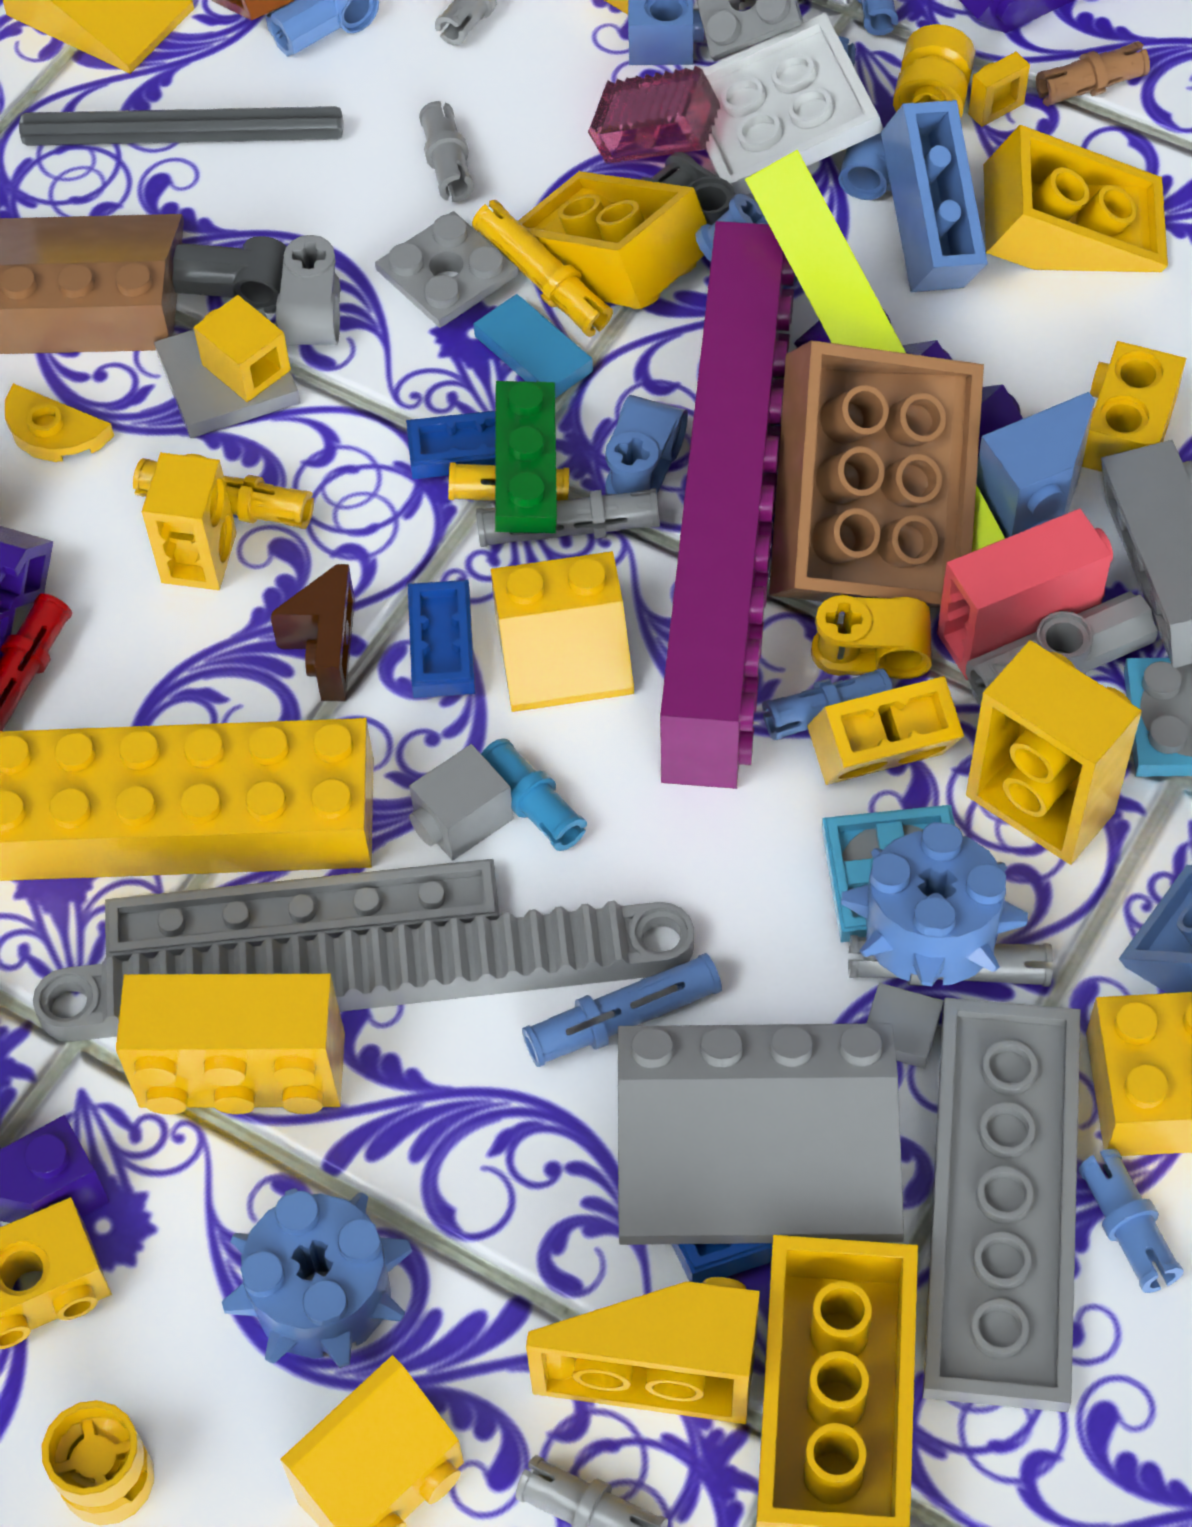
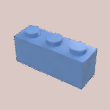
M957 100L904 103L883 128L881 136L910 292L964 288L988 262Z

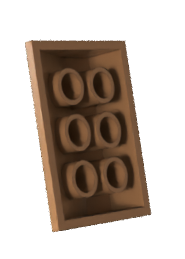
M152 214L0 218V354L156 351L155 341L174 336L177 293H175L172 281L173 256L177 244L182 245L183 215Z
M813 340L786 354L769 596L822 602L839 595L887 599L911 597L925 602L929 607L940 608L946 563L972 552L984 364Z

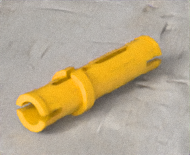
M498 200L489 201V207L484 204L477 211L472 221V227L489 240L543 292L541 299L550 307H558L588 337L595 335V329L600 332L608 324L613 315V309L585 286L579 279L581 278V273L571 264L564 265L535 236L510 215Z
M142 458L138 462L133 476V489H136L135 495L146 497L157 461ZM247 475L244 479L224 476L232 514L237 515L240 521L254 524L259 519L282 523L299 529H306L309 525L314 509V498H312L313 493L311 491L274 486L273 484L265 483L262 477Z

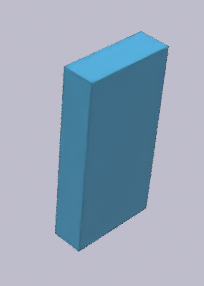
M515 294L473 323L475 337L526 382H555V398L593 372V359L518 294Z

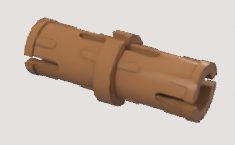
M1136 41L1109 52L1098 54L1095 51L1084 53L1080 55V60L1071 64L1038 72L1036 75L1038 95L1040 98H1043V104L1048 107L1078 95L1090 93L1093 97L1105 93L1106 87L1148 75L1150 71L1148 52L1146 49L1142 50V42Z

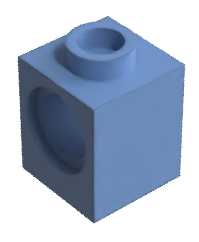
M628 0L629 65H693V42H704V28L699 9H693V0Z

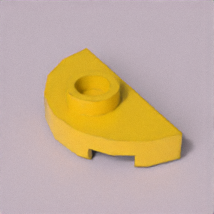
M14 383L5 398V421L13 435L14 441L19 448L34 458L61 462L63 461L62 456L78 454L87 449H90V453L99 451L114 437L111 423Z

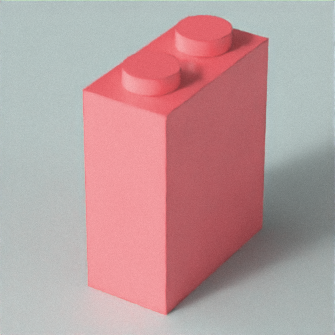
M1081 508L946 563L937 635L966 680H968L966 675L967 661L1037 632V627L1041 620L1049 614L1059 611L1078 614L1102 603V598L1105 596V585L1110 563L1113 560V550L1107 535L1102 529L1094 528Z

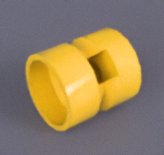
M927 25L914 31L906 42L901 73L898 75L893 98L895 111L897 112L904 103L957 100L961 118L975 60L976 50L972 40L962 31L947 25Z
M98 1400L80 1402L62 1411L48 1426L41 1444L42 1464L50 1481L60 1493L70 1511L81 1520L100 1526L120 1523L138 1512L148 1500L153 1487L154 1464L126 1413L114 1404Z

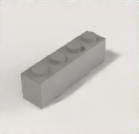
M1173 439L1101 457L1106 504L1144 598L1152 609L1155 625L1172 667L1176 668L1192 664V461L1182 462Z

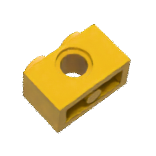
M71 1197L0 1227V1350L19 1344L29 1336L32 1329L55 1319L72 1320L81 1317L93 1310L99 1300L112 1295L84 1222ZM31 1271L43 1272L37 1284L30 1289L23 1291L13 1290L15 1282L23 1274Z

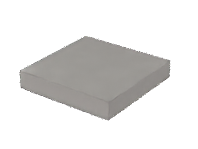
M263 308L257 310L267 318ZM194 329L154 342L157 356L190 438L301 404L299 391L290 371L247 403L202 365Z

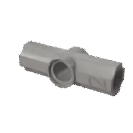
M1129 591L1078 614L1067 611L1049 614L1041 620L1037 627V632L967 661L966 675L970 682L972 694L981 707L983 692L1029 640L1049 652H1056L1054 650L1068 652V654H1059L1069 659L1077 670L1086 675V672L1154 643L1157 638L1158 629L1154 623L1152 609L1142 595H1134Z

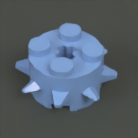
M939 822L927 825L923 831H916L897 838L883 850L874 848L871 851L874 860L869 875V884L844 891L841 898L843 906L866 919V942L859 950L862 956L874 955L881 966L900 979L910 981L911 974L918 975L923 986H933L937 978L944 977L943 985H953L975 976L983 967L991 972L997 971L1000 966L994 956V949L998 934L1027 926L1028 922L1027 912L1005 901L1006 874L1004 872L1007 866L1004 862H997L989 850L971 838L963 836L960 829L955 825Z
M296 1188L285 1191V1195L280 1198L275 1207L264 1214L249 1234L235 1233L232 1236L230 1242L242 1253L240 1270L243 1283L221 1302L225 1314L257 1316L263 1331L268 1337L265 1360L269 1363L274 1364L287 1352L313 1359L324 1357L322 1352H326L336 1365L342 1368L350 1365L353 1342H356V1346L365 1342L383 1320L401 1321L404 1318L405 1311L391 1298L388 1272L412 1252L409 1240L380 1237L375 1224L371 1222L366 1214L368 1196L364 1193L359 1192L348 1201L321 1193L311 1195L305 1191H298ZM326 1271L328 1273L323 1277L317 1272ZM315 1273L312 1281L306 1280L307 1277Z

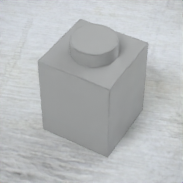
M472 744L409 785L414 811L409 815V819L413 828L424 843L430 847L437 843L452 861L514 819L513 810L511 809L512 798L509 784Z

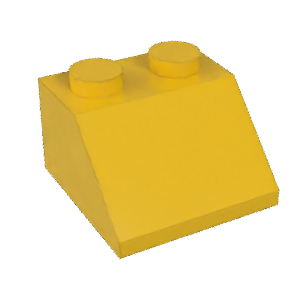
M613 551L490 569L494 610L511 712L634 694L623 599Z
M393 1355L280 1458L297 1503L319 1527H406L407 1524L404 1520L422 1502L426 1501L428 1504H434L452 1489L461 1475L458 1468L464 1463L458 1438L404 1366Z

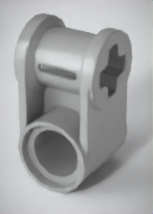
M300 236L290 242L283 255L281 289L276 302V326L284 332L286 345H338L341 288L339 277L335 273L336 260L334 248L328 240L321 236Z

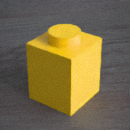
M236 295L220 308L210 311L201 322L193 327L202 365L247 403L291 370L284 332L239 295Z

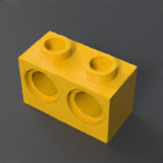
M1116 342L1110 364L1099 361L1094 374L1090 394L1092 397L1098 398L1093 409L1082 467L1102 472L1101 457L1164 441L1179 393L1187 358L1125 342Z
M160 452L141 512L161 583L220 591L237 534L221 462L218 459H210L198 454L178 455Z
M945 676L825 706L807 725L826 785L943 755L964 737Z

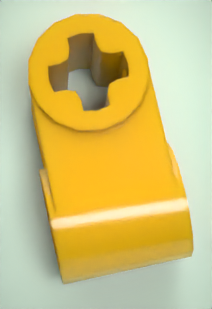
M839 595L825 600L819 606L815 620L817 633L813 637L810 652L813 662L827 674L837 676L862 675L883 668L889 678L912 679L922 676L930 670L932 666L930 607L925 602L911 597L887 599ZM845 612L843 624H837L839 613ZM839 646L845 647L843 658L840 660L837 659Z

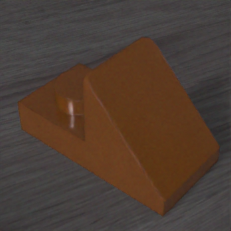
M349 564L334 565L277 607L270 617L276 645L279 648L306 649V674L308 677L317 678L321 701H346L355 605Z

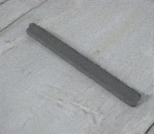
M337 106L30 112L22 114L19 121L20 138L26 146L338 140L342 138L344 128L343 114L341 108Z

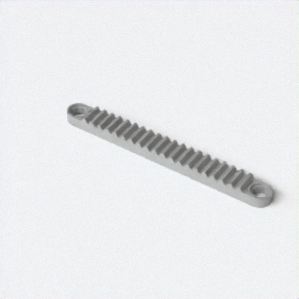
M614 900L608 901L599 909H595L587 903L581 904L576 911L572 912L560 906L555 907L550 914L543 915L536 909L529 910L524 917L517 918L510 912L502 913L497 920L491 921L484 915H479L471 923H463L458 918H452L445 926H437L431 921H425L418 929H411L405 924H398L391 932H384L379 927H371L364 935H358L352 930H345L337 938H332L326 933H318L314 940L306 941L300 936H292L287 943L283 944L271 938L265 939L261 946L256 947L244 941L238 942L234 949L229 950L217 944L212 945L208 952L202 953L190 947L185 948L181 955L175 956L166 950L159 951L155 958H147L140 953L132 954L128 961H120L113 956H109L104 959L102 964L67 967L52 971L35 988L33 1005L42 1028L49 1036L59 1041L73 1042L117 1037L124 974L331 973L340 1012L646 978L690 961L694 950V926L690 916L681 907L672 903L653 902L621 906ZM667 926L679 934L680 940L674 948L663 952L650 949L644 943L643 937L651 928ZM70 991L80 992L87 997L85 1007L75 1016L60 1018L51 1012L52 1004L63 993Z

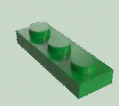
M496 381L495 532L556 533L555 382Z

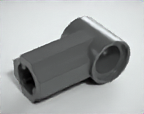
M266 236L250 238L243 244L242 248L177 244L173 256L172 277L175 293L232 298L239 295L256 310L263 308L265 313L275 311L277 296L281 289L283 255L287 246L274 238Z

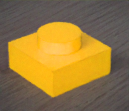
M1017 51L995 63L985 65L977 73L973 74L968 115L981 127L1025 103L1030 64Z

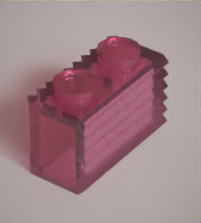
M697 66L693 70L688 68L682 70L675 69L673 74L665 71L663 75L655 73L652 77L646 74L644 78L636 75L633 78L626 77L625 81L617 79L615 83L607 80L589 126L588 134L606 164L672 155L674 152L686 153L706 150V142H709V134H712V126H715L714 118H718L717 110H720V101L703 70Z

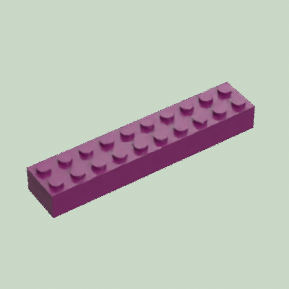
M715 222L660 713L661 783L737 789L739 765L752 764L754 712L757 709L758 669L759 659H761L763 615L767 600L768 560L771 556L772 516L776 501V472L781 426L771 424L781 425L784 379H775V377H784L785 360L786 354L789 353L790 334L780 333V331L790 330L794 301V289H783V285L793 286L795 275L769 224Z

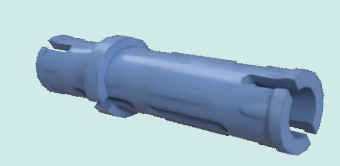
M704 953L696 959L643 978L636 983L593 1000L589 995L576 999L575 1008L535 1025L523 1027V1039L536 1067H541L548 1061L589 1045L595 1050L608 1045L609 1037L618 1034V1026H637L693 1003L705 996L722 992L721 980L712 959L707 953ZM672 985H676L678 988L673 993L634 1009L630 1006L632 1002ZM609 1011L614 1012V1017L571 1035L566 1034V1029Z

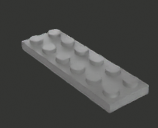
M944 998L922 1398L1058 1412L1069 1411L1072 1398L1081 1009Z

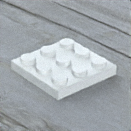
M826 12L676 81L683 101L718 177L727 180L733 186L735 195L750 193L751 190L745 181L746 178L795 150L799 151L805 165L809 166L873 137L883 130L879 114Z

